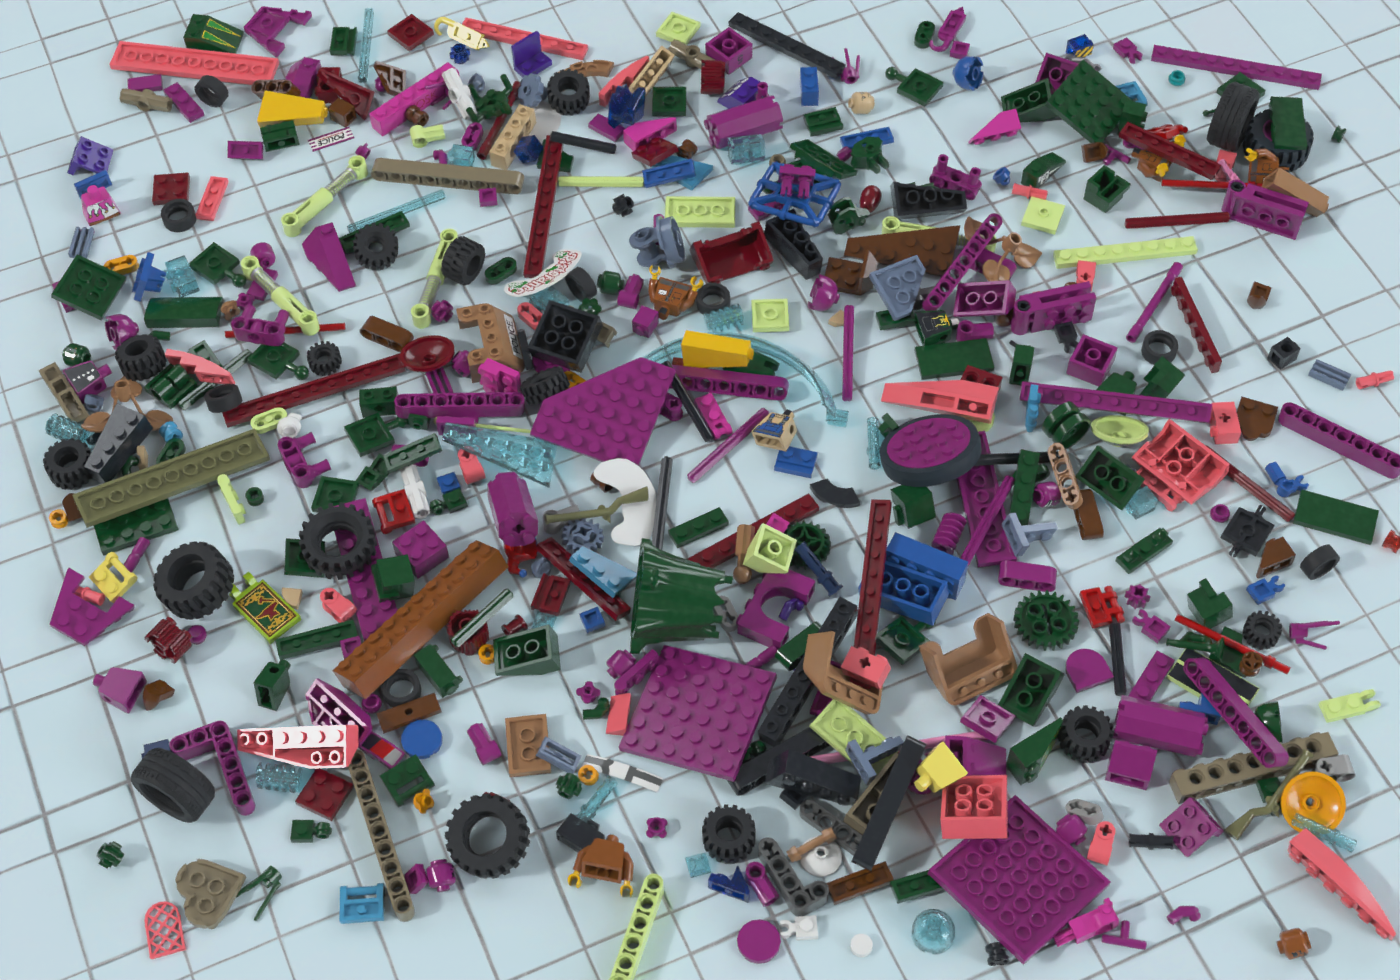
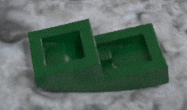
M379 453L371 466H366L356 479L361 486L370 491L375 489L389 475L383 455Z

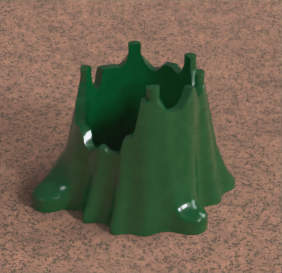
M641 538L633 600L629 653L639 654L646 645L661 642L697 641L707 638L718 639L719 631H716V625L711 624H722L723 616L715 615L713 607L724 604V600L717 595L714 588L719 584H732L733 576H726L725 571L701 566L699 563L672 555L652 545L650 539Z

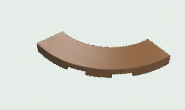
M593 60V62L583 63L581 61L571 64L567 69H571V71H574V69L578 70V73H583L584 77H608L614 67V62Z

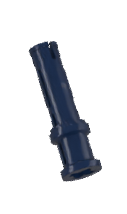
M805 542L794 549L816 575L818 584H822L827 590L829 597L843 587L832 576V571L825 569Z

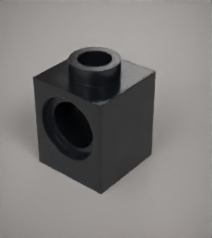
M1286 337L1271 347L1268 359L1281 370L1297 360L1301 348L1296 342Z

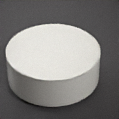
M857 934L852 938L850 948L855 956L866 957L871 953L873 943L868 935Z

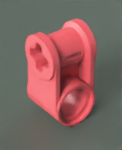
M1220 149L1217 163L1224 159L1229 169H1232L1237 153ZM1220 169L1215 179L1219 182H1226V175Z
M1078 260L1076 271L1077 284L1089 281L1091 286H1093L1096 262Z
M470 447L461 448L458 451V458L467 485L485 479L483 467L479 463L474 450Z
M325 588L320 593L323 609L333 616L338 623L348 621L356 613L357 608L335 589Z
M1103 821L1097 825L1089 847L1087 860L1108 865L1115 836V827L1112 823Z

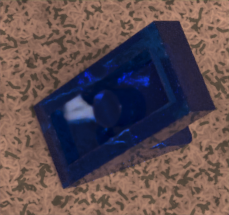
M739 866L736 867L731 880L721 873L717 875L714 873L710 874L708 889L749 903L750 890Z

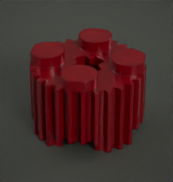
M702 60L701 94H724L725 62L721 60Z
M471 609L469 611L464 610V612L456 610V613H452L453 616H450L449 625H447L450 643L451 638L479 613L478 609L476 611H471ZM487 622L460 647H455L451 643L452 647L458 650V652L461 651L466 656L474 655L481 646L489 641Z
M167 617L166 619H161L144 638L147 643L150 641L154 645L153 651L164 660L170 658L172 660L171 663L175 664L191 648L190 639L192 636L187 630L179 629L174 619Z

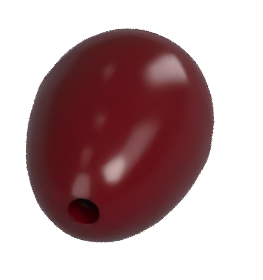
M869 185L865 187L860 196V208L868 209L870 213L881 202L882 193L877 186Z

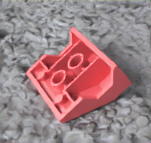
M1170 418L1165 423L1162 431L1152 441H1147L1131 457L1133 461L1190 505L1216 487L1228 474L1230 465Z

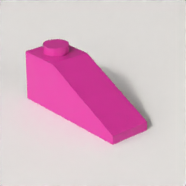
M675 117L637 122L623 130L624 143L632 151H635L637 147L649 143L653 138L660 137L663 139L677 131V120Z

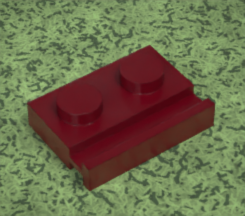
M543 573L530 605L531 610L536 609L542 613L559 616L571 584L570 579L554 575L548 576L546 573Z

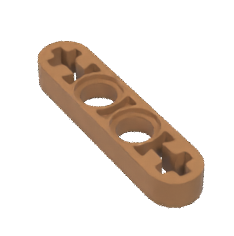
M1053 443L1048 448V456L1062 499L1068 508L1077 509L1082 505L1083 498L1067 450L1062 444ZM1057 450H1060L1058 451L1060 459L1055 455ZM1062 464H1067V468L1063 472H1058V468ZM1072 480L1071 486L1063 487L1065 481ZM1069 493H1072V494L1074 495V497H1075V498H1074V502H1072V503H1071L1072 498H1071V495H1070Z

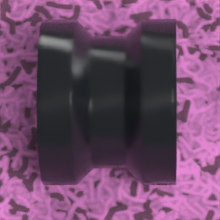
M993 942L985 946V951L989 955L987 959L989 966L1005 965L1010 961L1009 956L1006 955L1007 949L1000 942Z

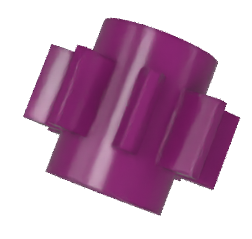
M437 300L431 307V310H433L431 315L438 322L443 320L448 322L454 314L452 312V305L446 300L441 302Z
M1141 584L1136 586L1130 585L1129 591H1126L1124 596L1128 598L1126 604L1134 607V609L1145 608L1146 602H1149L1151 596L1147 595L1149 589H1145Z

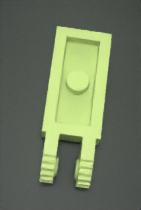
M220 474L217 477L220 490L237 523L240 525L245 522L243 516L246 514L242 503H237L239 498L228 476Z
M1373 689L1320 701L1318 704L1327 723L1362 715L1381 706L1377 700L1366 704L1362 701L1372 698L1376 694Z

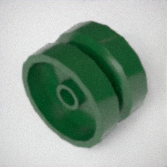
M1068 401L1055 408L1046 417L1041 429L1049 438H1053L1052 441L1054 443H1060L1065 449H1068L1085 436L1091 426V421L1084 413H1080L1079 408L1073 402Z

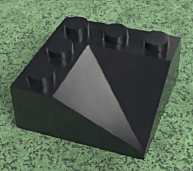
M549 300L527 348L532 357L582 373L603 327L602 321L598 315Z

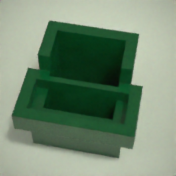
M1105 165L1087 180L1083 199L1104 213H1107L1123 198V194L1130 189L1131 183L1118 175L1115 176L1116 172Z
M1162 356L1143 378L1148 382V385L1139 395L1167 398L1184 378L1185 374Z
M900 485L890 489L892 502L896 505L893 506L895 523L898 526L904 524L909 529L936 518L933 495L927 487Z
M408 554L378 559L376 564L371 565L379 603L413 596L415 579Z
M1206 578L1199 581V588L1187 594L1188 608L1199 624L1211 629L1233 617V605L1224 592L1217 595Z

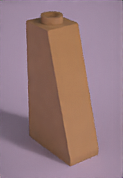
M1281 168L1276 169L1264 178L1263 188L1309 202L1306 213L1318 217L1325 213L1329 207V196Z

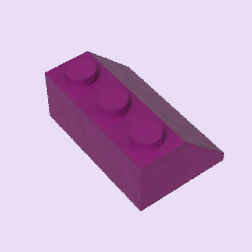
M1046 53L1036 82L1048 78L1056 91L1079 63Z
M1010 280L958 283L953 316L1007 315L1014 308L1017 290Z

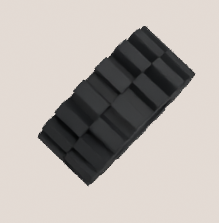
M320 341V345L315 343V347L311 346L306 355L311 371L315 372L316 375L321 373L322 376H325V373L331 375V371L337 372L336 368L339 369L340 364H342L339 348L334 343L330 344V341H327L326 344H324V341ZM322 356H331L327 361H318Z
M1261 610L1257 614L1253 612L1251 616H1248L1242 634H1244L1245 640L1248 639L1247 643L1249 645L1253 643V648L1256 649L1257 646H1260L1259 650H1263L1265 646L1267 650L1271 646L1274 647L1282 633V623L1279 624V618L1274 619L1275 615L1273 613L1269 616L1268 611L1262 614ZM1255 626H1265L1269 629L1270 634H1259L1255 630Z

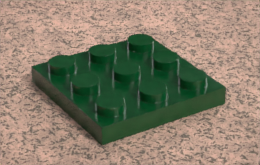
M77 254L52 292L51 298L102 321L125 284L127 277Z

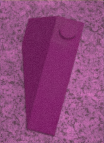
M303 57L293 64L288 71L285 80H290L300 89V97L311 98L315 86L318 85L316 77L321 67L320 60Z
M333 222L315 227L302 243L307 259L316 266L319 272L326 276L327 280L339 292L356 287Z

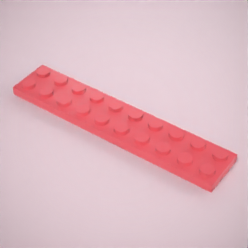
M119 41L109 65L114 70L201 79L204 75H210L222 82L252 85L256 80H273L279 60L278 58Z

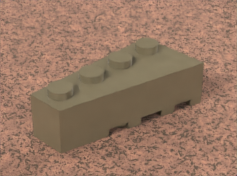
M897 753L892 756L845 815L843 822L861 835L864 834L898 757Z

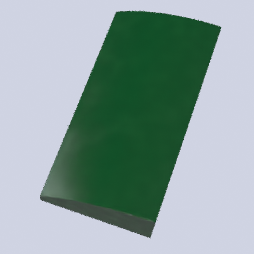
M223 297L151 298L145 311L144 322L147 328L219 327Z

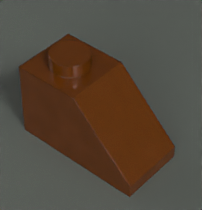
M1284 537L1273 538L1266 542L1256 574L1258 579L1292 565L1296 554Z

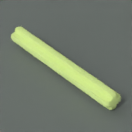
M559 176L558 185L560 187H643L644 178Z

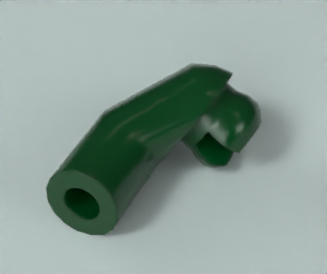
M154 330L149 334L157 337L158 340L170 341V332Z
M132 455L128 458L121 468L122 477L131 474L132 466L138 465L139 458Z
M602 697L598 700V705L594 709L583 710V720L602 718L610 708L609 700Z

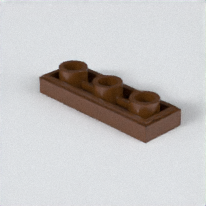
M434 692L379 712L376 715L384 734L409 725L416 720H423L442 713Z

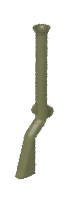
M646 486L618 497L609 508L600 505L598 509L556 515L544 514L545 525L554 522L600 516L611 523L610 515L615 513L622 504L648 501V487Z
M1303 749V754L1274 795L1266 797V806L1250 809L1225 828L1224 832L1238 840L1254 817L1273 813L1279 818L1278 811L1280 807L1278 803L1281 800L1283 789L1293 777L1299 775L1306 763L1314 755L1310 751Z

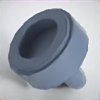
M478 73L473 74L469 79L468 85L473 84L476 91H483L485 82L482 76Z
M87 394L85 395L84 406L92 413L99 412L102 409L104 398L99 395ZM89 404L97 406V408H92L89 406Z
M541 557L532 563V574L535 577L541 578L543 573H546L548 576L551 573L550 562L545 557Z

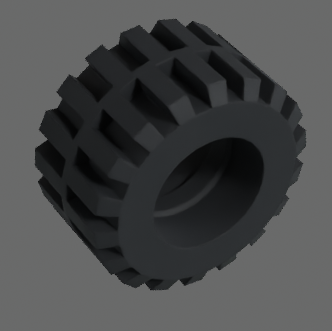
M562 69L560 73L555 72L554 76L549 78L550 81L547 84L548 102L553 110L556 109V112L559 114L562 112L565 116L567 113H570V116H572L574 112L579 114L580 110L584 111L590 100L588 79L584 77L583 73H578V70L575 69L574 71H571V69L564 71ZM566 89L576 91L573 95H564L561 92Z
M459 236L454 239L443 256L441 264L442 274L463 286L469 285L475 280L483 267L485 248L483 245L465 236Z
M136 335L121 343L122 345L118 346L117 351H115V359L123 376L128 380L143 381L144 379H150L161 372L163 367L166 366L167 358L158 338L153 337V335Z
M74 438L69 440L62 439V442L58 443L57 441L53 447L50 446L48 448L49 452H45L43 466L51 482L56 487H61L64 490L67 488L74 490L75 487L81 488L83 484L89 483V479H93L84 467L91 454L90 448L85 442L82 443L79 439L75 441ZM76 461L73 465L64 467L67 463Z
M1083 705V708L1077 706L1074 708V711L1069 710L1063 718L1058 741H1060L1061 749H1065L1064 753L1067 756L1070 754L1071 759L1074 761L1077 758L1080 759L1079 762L1084 763L1085 760L1088 763H1092L1094 759L1096 761L1100 760L1109 750L1114 731H1112L1113 724L1109 723V716H1104L1102 710H1096L1097 707L1092 706L1091 709L1088 708V705ZM1088 729L1095 734L1096 738L1092 740L1083 739L1077 735L1075 730Z
M726 804L724 808L716 807L715 812L710 811L708 818L705 817L704 825H702L704 849L706 852L709 851L711 858L716 857L717 862L721 863L722 860H725V864H730V861L738 863L739 858L742 860L746 859L747 854L750 855L752 847L755 846V822L752 820L750 813L745 814L744 808L741 807L739 810L737 805L728 807V804ZM731 827L737 829L741 835L735 840L725 841L719 838L717 833L723 828Z

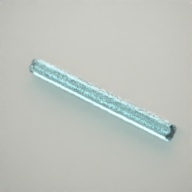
M366 8L364 12L358 81L360 83H366L368 77L374 18L372 8Z
M438 190L347 226L348 232H354L363 228L366 224L370 225L397 212L402 211L406 214L443 200L446 197L443 190Z

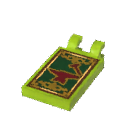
M249 571L243 575L244 580H246L245 584L248 586L247 589L240 592L232 584L233 589L229 595L235 600L232 603L233 607L270 644L302 620L301 616L263 579L257 582Z

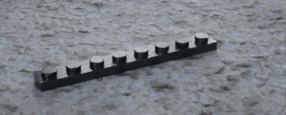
M739 12L728 21L729 27L806 65L817 67V70L835 79L846 68V64Z

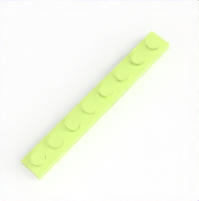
M1189 236L1054 250L1053 257L1056 268L1060 269L1077 267L1078 260L1092 261L1098 265L1197 254L1198 249L1194 237Z

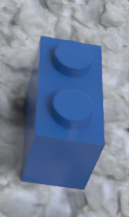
M800 67L801 106H818L817 67Z

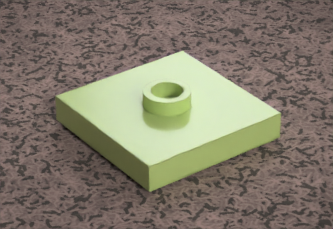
M671 12L657 30L656 37L670 42L675 39L687 45L701 27V22Z
M1031 196L1021 226L1055 235L1065 205Z
M787 299L751 300L753 332L789 331Z

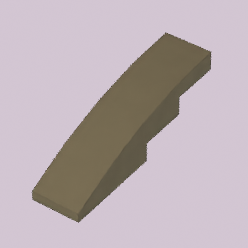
M56 362L38 370L71 424L75 426L84 421L89 414Z

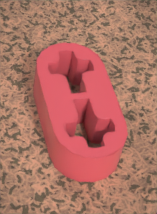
M528 302L519 304L517 307L518 317L530 328L536 330L543 313Z

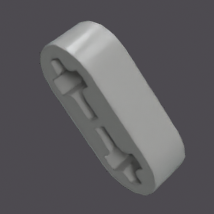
M719 596L724 600L722 605H725V611L718 605L713 607L715 615L723 616L722 624L720 625L725 631H735L737 629L736 620L738 615L729 598ZM727 616L729 617L730 621H733V624L727 622Z
M1073 799L1065 807L1067 814L1078 815L1088 825L1099 824L1104 818L1099 805L1081 799Z

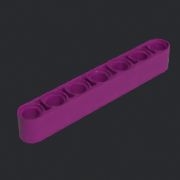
M992 213L982 222L923 301V309L925 311L938 310L1001 227L1003 220L999 214ZM960 260L964 261L965 265H962ZM950 273L954 274L956 279L952 278ZM940 287L945 288L946 292H943ZM930 300H933L936 305H932Z
M672 365L673 369H676V374L685 389L689 391L770 400H783L788 393L789 382L784 377Z
M519 392L399 394L394 400L396 415L404 419L408 418L410 413L426 416L427 418H435L437 416L461 418L521 416L525 411V398Z
M1287 402L1283 404L1278 416V422L1282 426L1387 478L1395 479L1399 477V454L1295 403Z
M1206 658L1187 659L1183 667L1186 675L1261 764L1266 768L1285 766L1289 760L1287 751L1211 662Z

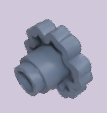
M530 73L521 79V86L518 88L520 104L530 108L537 107L540 101H544L548 96L547 88L541 82V77Z

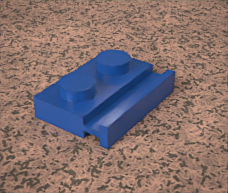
M791 446L788 447L787 451L779 450L774 471L811 479L818 452Z

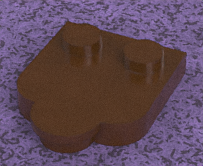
M1241 396L1237 416L1243 437L1248 441L1268 437L1271 434L1278 407Z

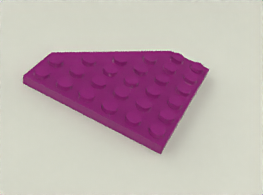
M639 357L546 398L541 404L530 436L601 462L621 458L628 459L639 466L675 376L676 369Z

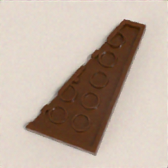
M960 225L848 238L844 257L863 261L865 251L869 250L878 264L889 266L917 255L926 269V274L942 277L952 264Z

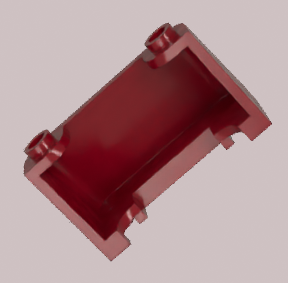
M759 221L752 223L749 228H742L738 232L711 241L705 240L702 243V240L693 242L689 249L706 284H721V281L758 269L764 271L769 269L770 264L774 262Z

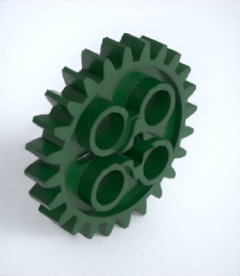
M1038 590L1037 596L1031 592L1029 598L1024 596L1023 601L1018 602L1013 621H1015L1014 628H1018L1017 635L1023 634L1022 641L1029 640L1028 646L1034 643L1036 644V649L1043 646L1044 651L1050 646L1052 651H1054L1056 645L1062 649L1063 643L1069 645L1070 639H1074L1075 633L1078 631L1077 626L1079 625L1078 613L1074 612L1075 606H1069L1070 600L1063 601L1064 595L1058 598L1056 597V592L1049 595L1048 590H1046L1045 595H1042L1041 591Z

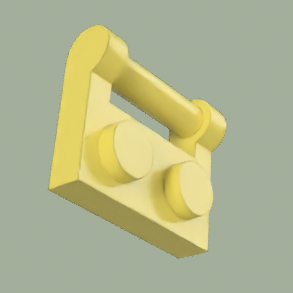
M115 552L108 553L105 560L89 576L92 582L112 603H115L119 596L122 597L138 579L133 572H130L119 561L118 555ZM112 566L124 577L123 582L110 570Z

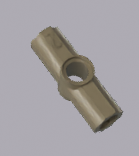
M675 39L671 42L668 49L675 56L685 60L686 65L691 68L698 67L701 69L702 60H715L701 53L698 46H688Z
M122 88L119 98L121 103L135 105L145 112L150 109L170 112L173 103L172 98L156 95L149 89H144L140 92Z

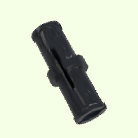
M1129 833V847H1143L1149 850L1154 848L1173 850V835Z

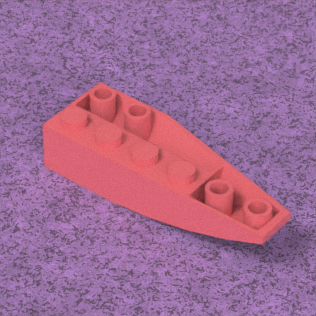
M965 380L885 383L881 402L939 414L956 415L968 420L991 424L999 387Z
M358 725L237 729V750L309 769L348 767L358 748Z
M1306 828L1291 839L1288 852L1290 853L1289 857L1297 864L1301 862L1306 867V872L1315 879L1318 877L1323 881V886L1330 893L1333 894L1335 892L1341 897L1340 901L1349 909L1353 907L1359 913L1358 917L1367 924L1370 922L1375 926V931L1382 938H1389L1391 941L1394 939L1396 933L1370 890L1336 853Z

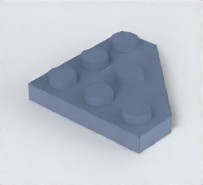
M917 255L871 272L869 275L894 321L906 317L912 312L926 270Z

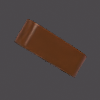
M256 80L251 86V91L261 100L265 91L299 97L301 95L300 89L290 80Z
M369 316L360 328V334L366 339L400 353L404 346L414 339L413 334L409 330L375 316Z
M1091 488L1080 490L1083 498L1082 505L1077 509H1073L1082 540L1103 538V525ZM1070 493L1071 498H1072V501H1071V503H1072V502H1074V498H1075V497H1074V495H1073L1072 493Z

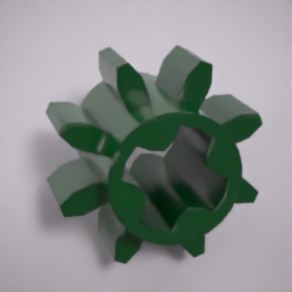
M566 773L564 777L559 776L556 782L557 793L566 799H571L574 795L578 797L582 790V784L579 783L580 778L572 773Z
M115 841L109 844L104 843L96 855L100 859L98 864L106 869L112 866L117 867L124 856V853L120 850L122 845Z

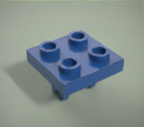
M147 252L146 258L141 259L132 292L135 293L133 300L141 302L144 290L161 292L160 287L163 285L165 280L163 277L166 276V272L151 266L155 255L153 253Z

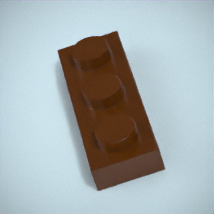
M886 861L874 865L871 871L863 869L826 884L829 887V895L833 904L837 905L890 885V881L894 880Z

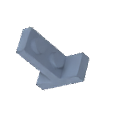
M1009 513L1002 523L1015 557L1023 556L1030 546V542L1051 539L1058 529L1055 522L1021 526L1016 513Z
M900 735L895 738L889 737L882 741L881 745L877 747L874 745L870 746L863 752L856 739L848 742L845 751L864 783L868 785L872 783L877 775L871 765L900 751L904 742Z

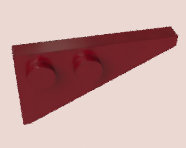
M319 68L317 76L342 100L352 104L355 107V112L363 120H366L375 92Z

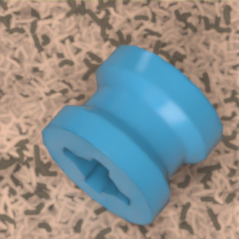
M173 421L164 423L159 429V434L166 443L170 439H182L183 437L182 431L177 429L178 427Z

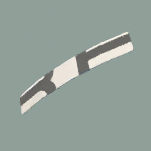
M590 754L586 755L582 767L584 765H591L599 773L620 778L658 792L663 780L662 777L633 766Z

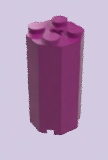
M774 95L707 115V119L704 120V126L709 131L710 136L708 139L710 145L715 146L716 149H721L782 129L783 125H780V122H783V116L778 102L774 103L772 100L775 99Z
M515 472L498 473L495 476L496 479L487 484V497L498 536L505 545L511 547L531 544L538 535V519L527 483Z
M1121 695L1115 718L1116 727L1113 729V739L1125 740L1135 744L1196 757V755H1202L1204 746L1202 735L1206 736L1208 717H1205V713Z

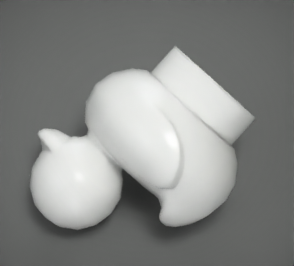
M290 413L287 417L279 420L277 425L278 433L283 437L295 438L301 430V415Z

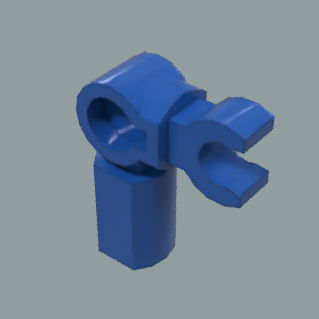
M1277 462L1269 463L1265 467L1273 483L1278 486L1276 492L1281 497H1289L1290 494L1295 493L1297 490H1306L1309 486L1308 483H1300L1304 478L1303 475L1297 476L1295 480L1286 479Z

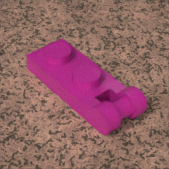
M712 393L694 399L697 409L714 436V440L721 438L722 435L733 433L730 424L724 417Z

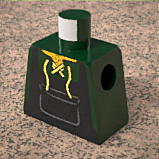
M944 310L915 312L916 322L914 325L922 346L948 342L951 340L952 330L958 328V318L948 319Z

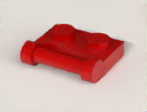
M405 489L385 494L372 500L373 507L376 508L381 522L380 528L383 534H389L395 529L415 524ZM389 503L394 518L390 522H388L384 510V504Z

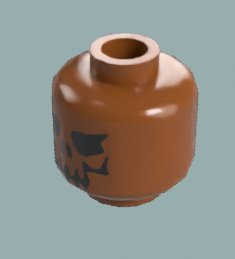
M1300 928L1282 931L1279 936L1280 940L1276 941L1280 954L1285 953L1289 960L1306 956L1309 952L1308 949H1311L1307 932H1302Z

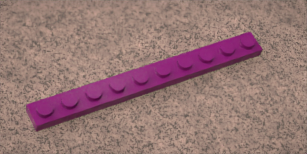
M1154 45L1151 61L1234 76L1241 72L1251 79L1319 90L1322 76L1321 73L1160 45Z
M1022 381L1020 401L1028 402L1030 386L1034 384L1039 385L1038 393H1041L1040 403L1060 406L1070 401L1078 408L1210 424L1213 406L1210 403Z

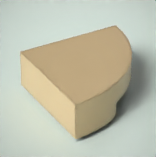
M839 310L829 319L828 324L834 327L844 326V311Z
M144 445L137 446V455L140 457L138 467L139 470L148 467V454Z
M282 587L283 599L293 609L298 610L303 594L302 589Z

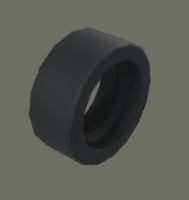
M210 75L202 76L194 87L198 98L211 107H220L229 96L228 89L223 82Z
M171 200L161 209L162 221L165 227L172 232L189 230L196 222L194 207L187 200ZM177 211L188 212L187 216L180 220L169 219Z
M576 267L565 276L569 290L579 301L582 302L584 298L591 299L597 295V288L593 279L583 268Z
M718 283L703 285L698 290L696 296L697 309L701 314L710 318L724 315L730 308L729 290ZM709 295H718L724 301L719 305L711 306L704 303L703 299Z
M1164 330L1149 332L1142 344V356L1153 365L1162 356L1171 363L1177 354L1178 341L1174 335ZM1154 342L1164 343L1171 351L1159 354L1151 350L1149 344Z
M235 384L217 386L209 390L204 396L208 410L212 413L232 410L243 401L239 388Z
M1330 544L1323 545L1308 554L1301 562L1300 568L1310 580H1315L1332 570L1339 562L1340 556Z
M398 669L381 687L384 699L391 707L420 698L422 690L418 676L408 669ZM400 680L412 682L413 690L409 695L394 697L390 694V687L395 682Z

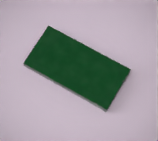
M987 338L917 346L914 349L921 380L963 375L967 365L987 372L994 371L995 368Z
M1301 489L1293 524L1371 545L1379 510Z

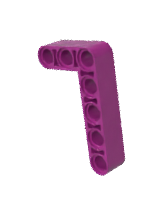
M215 721L172 738L169 744L172 753L185 760L216 750L232 801L238 813L243 816L253 813L256 807L232 734L224 721ZM236 766L234 769L229 770L230 767ZM242 783L241 786L235 787L236 784ZM243 801H248L246 804L240 805Z

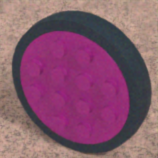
M949 414L923 416L900 425L899 428L891 431L886 436L880 447V460L885 474L898 484L911 487L939 485L962 476L977 463L982 450L981 439L975 425L963 417Z

